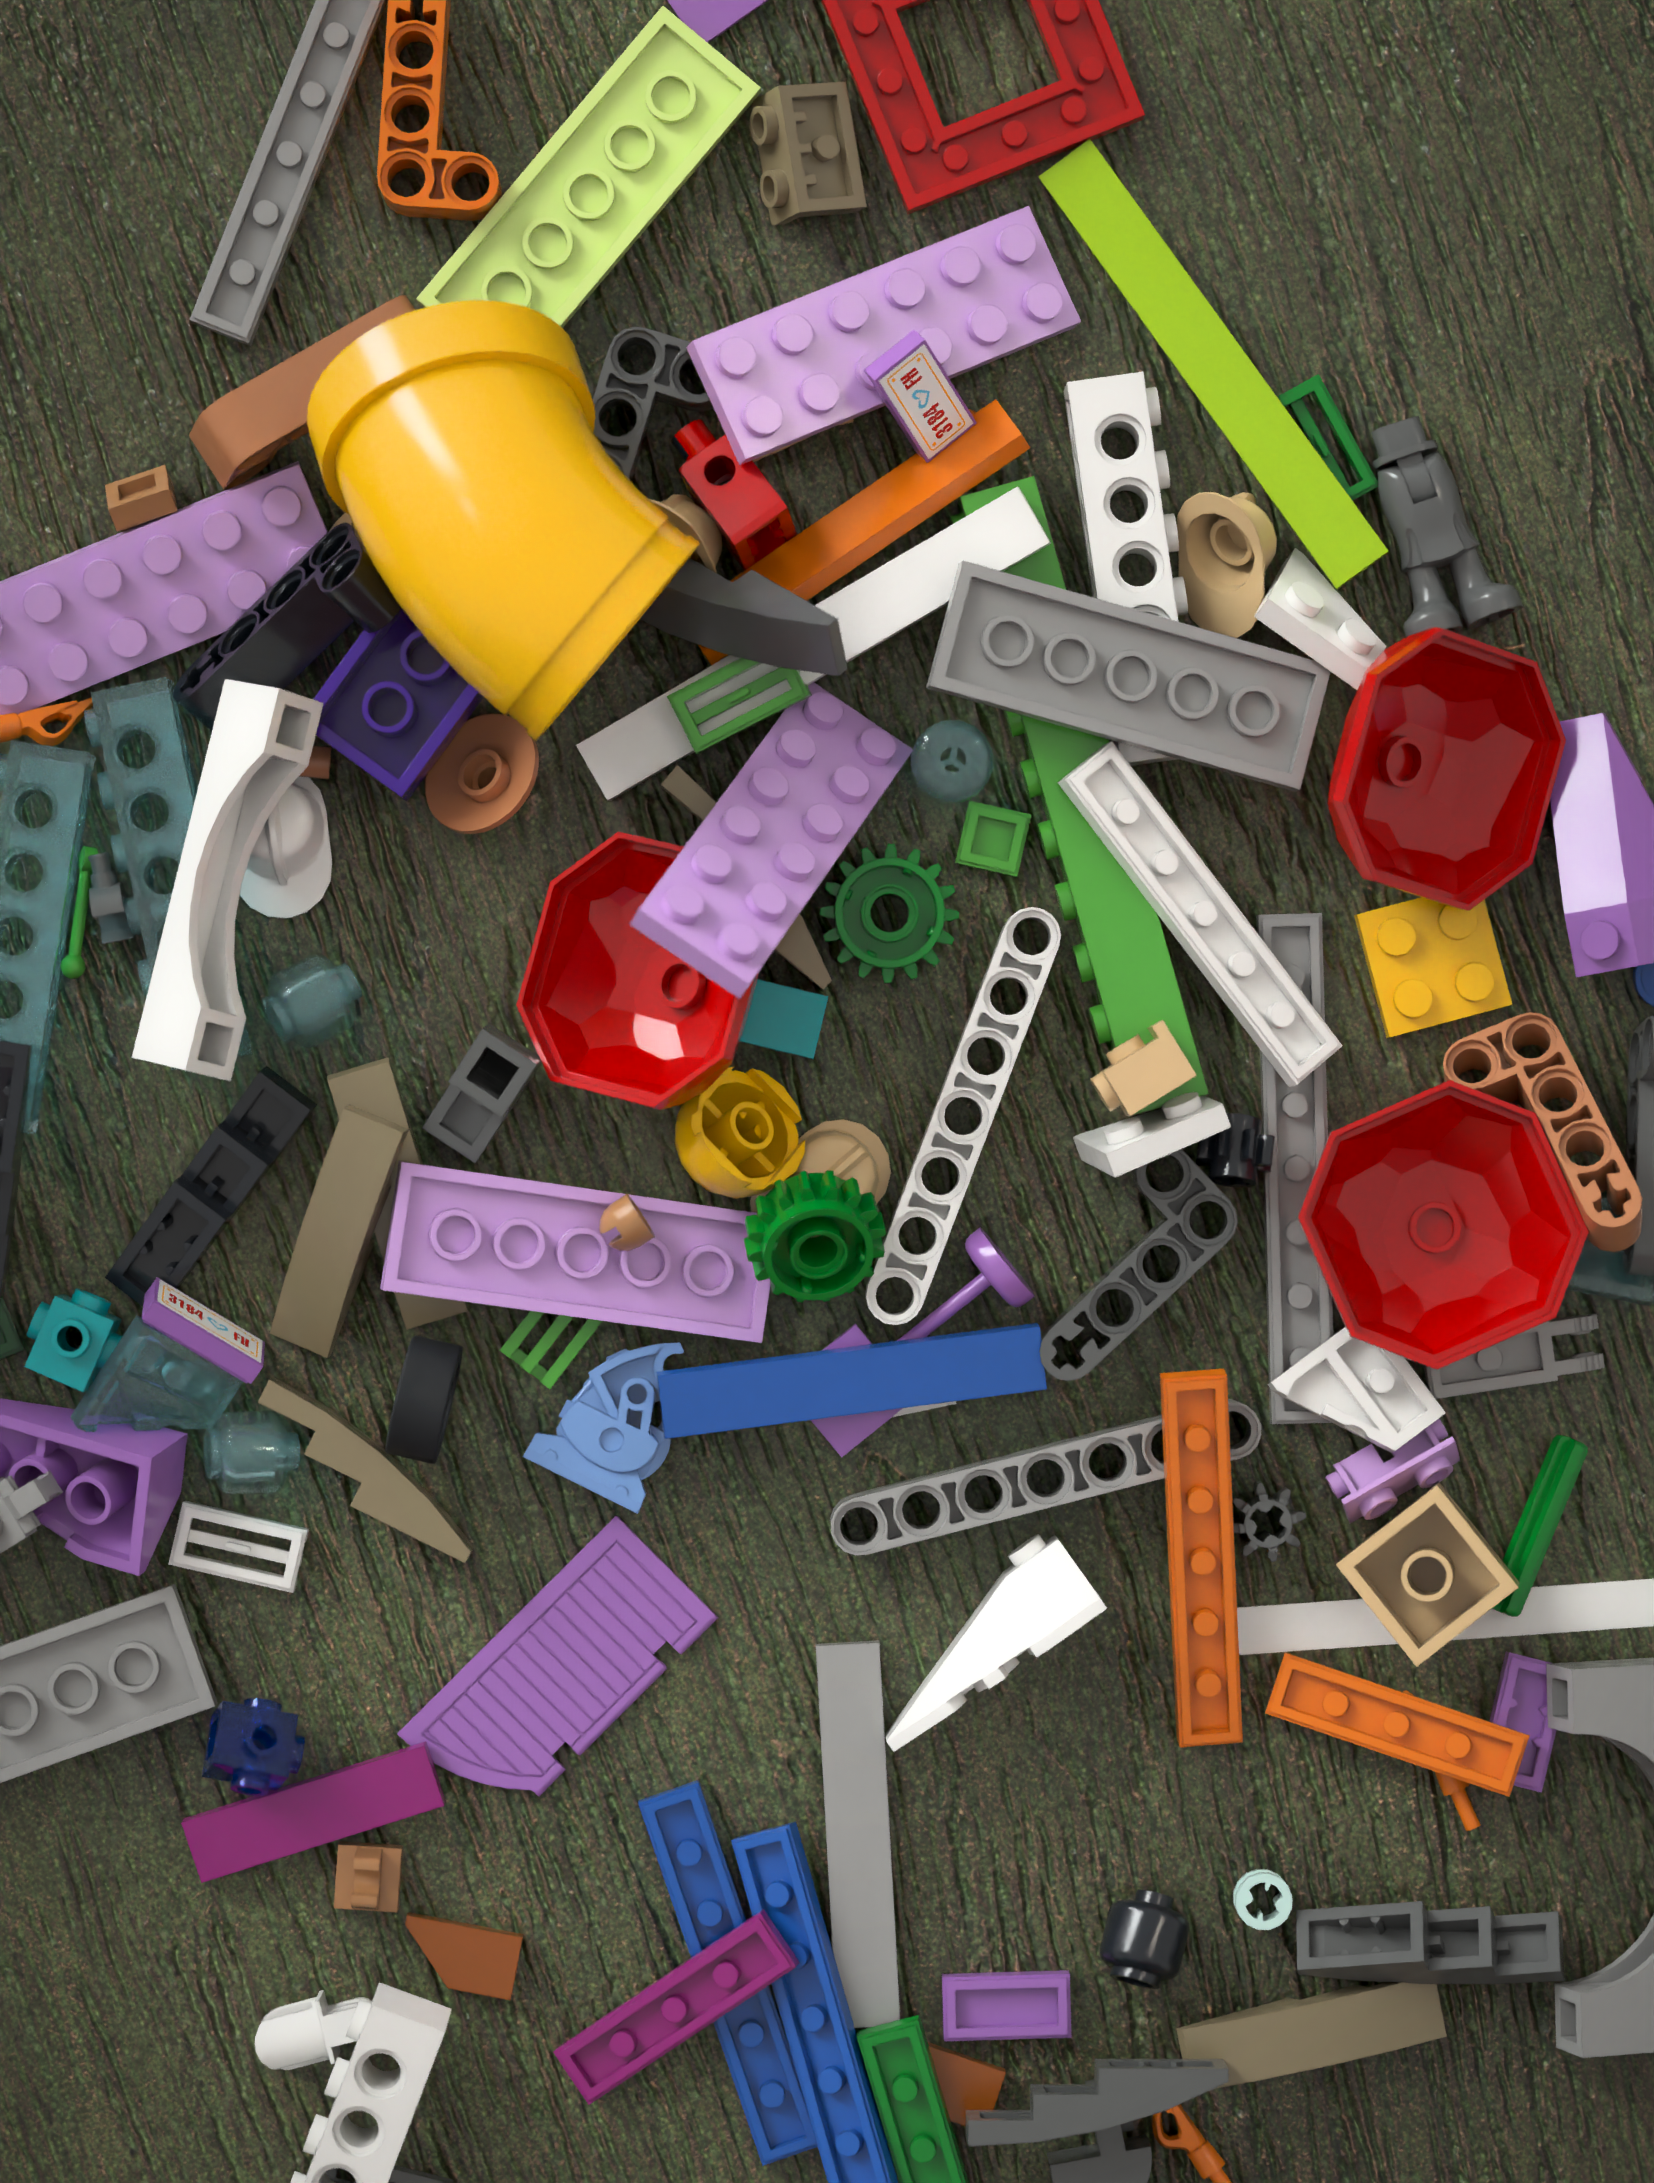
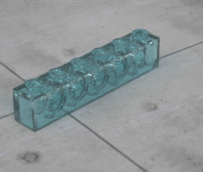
M167 677L91 692L94 709L84 710L85 724L92 748L102 746L107 771L97 774L102 802L106 811L116 810L121 833L111 836L116 867L119 873L129 871L134 894L133 897L124 898L128 925L133 936L142 934L147 959L138 961V972L145 998H147L172 892L169 894H159L153 889L150 882V873L153 866L163 859L171 858L180 864L197 795L178 702L173 698L174 682ZM138 734L150 735L156 749L153 760L143 768H130L123 756L126 742ZM149 797H162L169 808L167 822L156 831H144L137 821L139 805ZM246 1021L237 1058L253 1055ZM170 1067L171 1070H173V1071H181V1070H182V1069Z
M11 740L9 754L0 753V792H3L0 807V985L6 982L15 983L22 991L23 1005L21 1010L11 1018L4 1019L0 1016V1040L32 1045L24 1133L36 1134L62 976L61 962L65 956L96 756L85 751ZM45 793L53 804L52 817L44 826L30 828L22 817L23 804L31 795ZM35 856L43 868L42 880L35 889L22 892L13 882V868L21 858ZM24 919L32 928L33 941L27 951L19 955H12L3 945L2 934L5 927L11 921Z

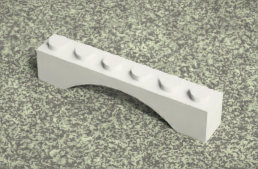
M225 679L132 1054L133 1058L231 1081L246 1021L238 991L234 960L235 918L241 884L252 850L269 815L288 787L309 765L324 703L280 688Z

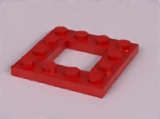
M821 0L908 215L1080 146L1089 139L1092 141L1142 121L1145 117L1099 0H1026L1059 81L946 127H943L898 16V13L929 0Z

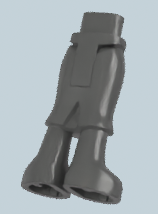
M1419 416L1411 417L1371 432L1379 458L1373 461L1372 464L1378 473L1380 501L1399 547L1401 556L1400 572L1407 573L1412 591L1414 609L1413 613L1404 622L1405 636L1407 637L1433 627L1443 628L1455 633H1459L1462 630L1463 626L1459 614L1449 600L1437 568L1449 565L1458 593L1460 610L1467 630L1492 623L1522 609L1523 604L1517 589L1509 584L1492 582L1485 571L1476 550L1480 543L1474 537L1467 524L1453 473L1442 455L1437 451L1438 445L1436 440L1427 441Z

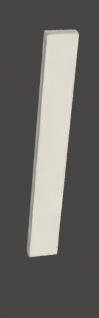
M1017 486L815 606L838 619L846 663L947 605L960 562L967 561L1004 572L1050 545L1051 542L1021 489ZM732 655L725 657L576 745L607 801L615 799L695 752L667 696L738 660L740 657ZM762 663L686 704L690 712L693 713L780 667ZM800 670V675L807 686L827 675ZM785 680L698 725L701 734L704 735L791 690L788 681Z

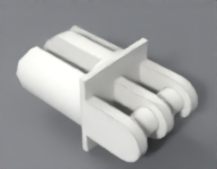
M322 1990L319 1991L317 1997L277 2007L263 2017L255 2037V2051L260 2061L274 2070H292L330 2060V2063L334 2064L340 2053L339 2045L356 2041L345 2036L359 1999L368 2003L372 2001L359 1997L328 2005L325 1992Z

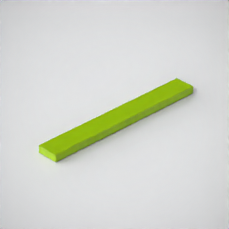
M1091 139L1084 142L1038 176L1040 182L1334 588L1338 590L1388 554L1389 551Z

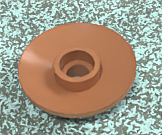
M484 714L467 720L426 775L425 795L427 804L434 817L445 827L462 834H478L492 830L510 819L529 797L538 774V748L535 740L526 733L527 729L514 718L503 714Z

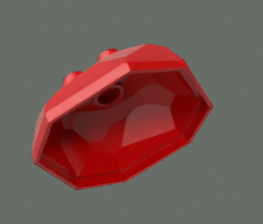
M1433 627L1409 635L1388 647L1365 671L1346 716L1330 780L1328 807L1338 842L1363 879L1457 909L1470 911L1533 864L1566 743V738L1538 663L1455 632Z
M617 832L550 881L516 1004L550 1081L662 1110L684 1104L703 1093L732 1064L747 1021L759 973L739 999L630 925L638 909L685 846Z
M1451 1080L1330 1132L1297 1217L1349 1336L1435 1370L1556 1318L1589 1233L1536 1113Z

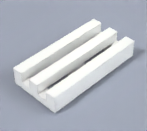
M184 1501L168 1565L293 1593L296 1589L297 1576L302 1563L303 1550L309 1529ZM195 1518L292 1540L290 1550L191 1528L192 1520ZM187 1542L286 1564L284 1575L188 1554L185 1553Z

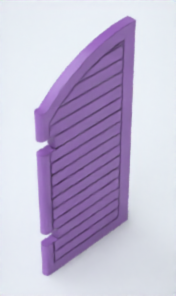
M616 1515L397 1735L410 1746L426 1741L433 1763L458 1776L506 1789L532 1790L537 1796H540L566 1770L553 1754L566 1742L580 1756L667 1670L666 1665L654 1653L667 1641L682 1655L718 1619V1616Z

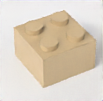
M1440 1482L1336 1564L1416 1667L1519 1588L1520 1584Z

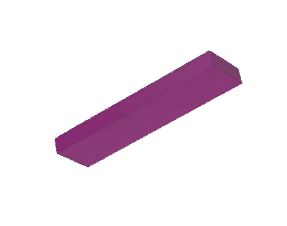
M425 1741L184 1818L181 1824L200 1881L203 1883L445 1806L446 1799L427 1742Z
M763 1909L558 2046L553 2053L588 2105H590L797 1967L800 1962Z

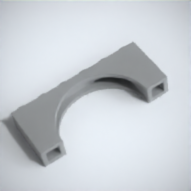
M1654 1658L1546 1664L1548 1728L1571 1734L1595 1735L1608 1741L1634 1761L1654 1789ZM1654 1914L1639 1938L1614 1962L1586 1977L1554 1984L1556 2048L1581 2058L1654 2053Z

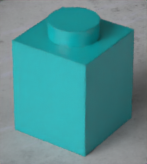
M757 979L740 1042L813 1060L829 996Z

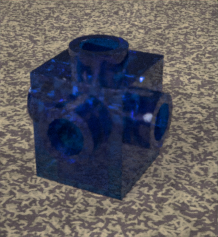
M248 1698L244 1700V1704L222 1701L211 1715L201 1777L231 1782L230 1789L232 1791L245 1795L264 1796L268 1795L269 1789L277 1791L288 1779L289 1773L297 1774L301 1766L305 1737L295 1735L298 1715L281 1712L282 1705L268 1699Z

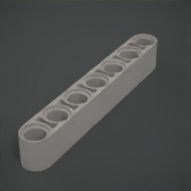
M1228 1399L1229 1412L1236 1411L1243 1415L1247 1428L1244 1438L1239 1443L1230 1446L1231 1461L1249 1455L1258 1446L1261 1437V1423L1256 1413L1247 1405L1233 1399ZM1162 1414L851 1494L842 1498L833 1508L830 1516L831 1535L836 1545L844 1552L855 1556L868 1555L1165 1478L1164 1462L1156 1460L1151 1451V1442L1154 1435L1159 1430H1162ZM1111 1443L1119 1446L1123 1453L1124 1461L1120 1471L1109 1478L1095 1476L1089 1468L1091 1452L1102 1444ZM1049 1459L1055 1461L1062 1470L1060 1485L1054 1491L1046 1494H1040L1031 1490L1027 1484L1029 1468L1039 1460ZM987 1475L993 1477L1000 1485L998 1501L988 1509L978 1510L971 1507L965 1500L967 1484L977 1476ZM915 1492H928L938 1500L939 1510L937 1516L926 1525H914L903 1516V1504L908 1496ZM863 1507L868 1509L877 1519V1527L874 1534L864 1541L850 1540L840 1529L842 1517L853 1508Z

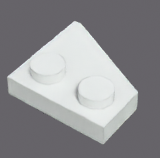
M1296 548L1282 564L1254 616L1356 690H1358L1365 671L1386 648V645L1318 569Z
M1191 1092L1168 1100L1162 1105L1161 1109L1078 1134L1073 1139L1082 1161L1113 1177H1118L1231 1128L1223 1103L1204 1095L1199 1097L1197 1092Z
M1346 1327L1267 1384L1279 1396L1389 1452L1399 1449L1446 1413L1404 1357L1350 1337Z

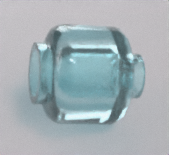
M942 720L927 727L916 740L910 756L911 775L917 788L930 800L944 805L962 804L975 798L988 784L994 768L993 750L987 737L974 725L961 720ZM951 748L950 758L941 761V754ZM958 750L965 757V765L956 759ZM953 765L959 771L950 772L944 768Z
M313 954L272 975L268 983L269 995L262 998V1004L271 1026L284 1043L293 1040L300 1047L312 1048L348 1030L354 1025L357 1017L355 1000L362 997V991L354 973L347 964L343 963L336 967L326 956Z
M274 1411L224 1413L218 1418L215 1428H207L205 1430L203 1459L206 1478L208 1480H216L220 1490L227 1495L276 1493L284 1486L287 1472L297 1471L299 1468L300 1445L298 1434L296 1432L287 1433L283 1419Z

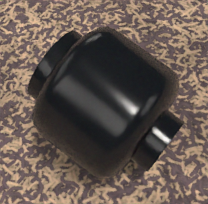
M1138 1889L1135 1900H1119L1111 1905L1100 1945V1957L1107 1966L1111 1967L1110 1977L1134 1986L1159 1989L1161 1980H1170L1178 1975L1189 1935V1923L1182 1914L1172 1910L1174 1902L1172 1897L1149 1890Z

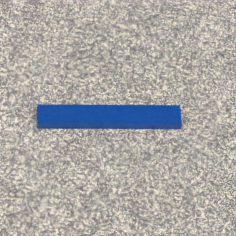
M1038 1323L659 1371L656 1373L664 1437L669 1439L1046 1390L1045 1368L1041 1363L1039 1352L1042 1342L1040 1326Z
M699 1780L638 1801L691 1957L747 1920ZM768 1985L713 2022L762 2166L818 2147L785 2029L772 1991Z
M795 1821L736 1837L731 1842L752 1916L764 1909L800 1962L797 1967L774 1981L772 1987L828 2183H899L797 1823Z

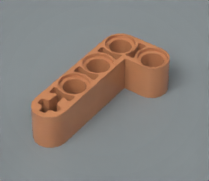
M406 295L398 296L227 393L209 405L199 415L189 434V438L224 491L240 485L255 476L272 461L278 450L309 433L307 424L308 404L313 389L322 373L345 348L367 332L387 321L416 311Z
M1524 1013L1464 1037L1452 1044L1444 1056V1082L1451 1080L1508 1103L1519 1100L1522 1108L1536 1113L1589 1231L1587 1235L1589 1241L1597 1248L1610 1252L1625 1250L1633 1245L1640 1236L1642 1228V1197L1639 1187L1555 1023L1543 1014ZM1528 1045H1538L1547 1050L1542 1056L1533 1059L1524 1058L1517 1053L1518 1050ZM1471 1069L1481 1070L1488 1074L1484 1080L1477 1083H1467L1458 1078L1460 1074ZM1554 1098H1565L1574 1104L1571 1108L1562 1112L1550 1111L1543 1106L1547 1101ZM1582 1151L1593 1152L1601 1158L1600 1161L1590 1166H1580L1570 1160L1573 1155ZM1607 1190V1200L1616 1215L1623 1216L1614 1218L1608 1210L1602 1211V1192Z

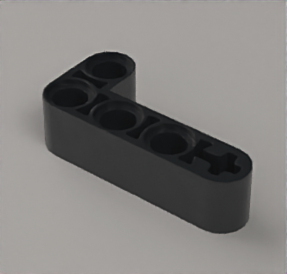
M341 523L325 534L182 674L174 688L173 698L212 732L225 679L284 690L354 621L368 633L376 632L391 622L402 607L396 601L372 563L357 531L350 524Z

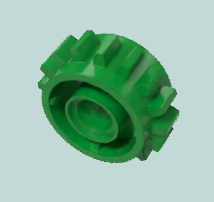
M888 844L884 858L875 859L873 853L866 847L861 849L863 865L857 869L846 861L839 865L842 875L846 878L842 885L832 882L826 883L824 890L837 899L835 906L820 908L819 916L826 919H834L835 928L825 933L823 938L825 942L840 940L844 948L837 958L840 964L849 961L853 957L861 962L858 969V977L862 979L870 973L872 967L881 969L884 984H891L894 969L903 968L910 980L916 979L918 976L915 962L922 958L926 963L935 967L940 962L937 954L932 949L935 943L951 946L954 938L942 929L944 922L959 919L958 911L947 909L944 906V900L955 893V888L953 885L938 887L935 879L942 867L937 863L926 870L918 865L921 851L918 849H914L905 860L897 858L895 844ZM881 897H896L906 906L908 917L906 924L901 929L895 932H885L874 925L871 919V907Z
M827 1170L825 1173H807V1171H802L799 1175L784 1181L779 1179L774 1182L775 1187L766 1196L759 1195L755 1199L757 1215H750L745 1218L748 1237L744 1238L747 1258L753 1264L756 1279L762 1281L769 1278L772 1293L777 1296L784 1292L795 1297L796 1302L803 1303L804 1300L830 1301V1298L855 1291L854 1287L864 1277L871 1278L874 1274L873 1258L884 1257L885 1250L881 1237L886 1235L882 1213L878 1212L872 1192L861 1195L858 1181L853 1177L845 1181L834 1176V1172Z

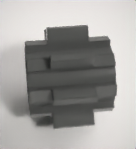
M1256 1481L1253 1488L1254 1497L1245 1502L1239 1497L1232 1496L1233 1505L1240 1510L1239 1519L1233 1520L1234 1533H1244L1245 1535L1240 1549L1243 1555L1248 1556L1260 1546L1265 1550L1268 1559L1271 1562H1275L1278 1555L1277 1546L1285 1541L1296 1547H1299L1301 1544L1291 1531L1293 1524L1306 1518V1513L1301 1510L1286 1508V1505L1289 1503L1291 1490L1285 1486L1277 1494L1274 1493L1273 1497H1270L1266 1493L1263 1484L1260 1481ZM1273 1505L1276 1506L1277 1510L1274 1513V1518L1280 1523L1279 1529L1274 1534L1264 1530L1258 1537L1254 1536L1257 1525L1250 1519L1252 1513L1257 1508L1267 1513Z

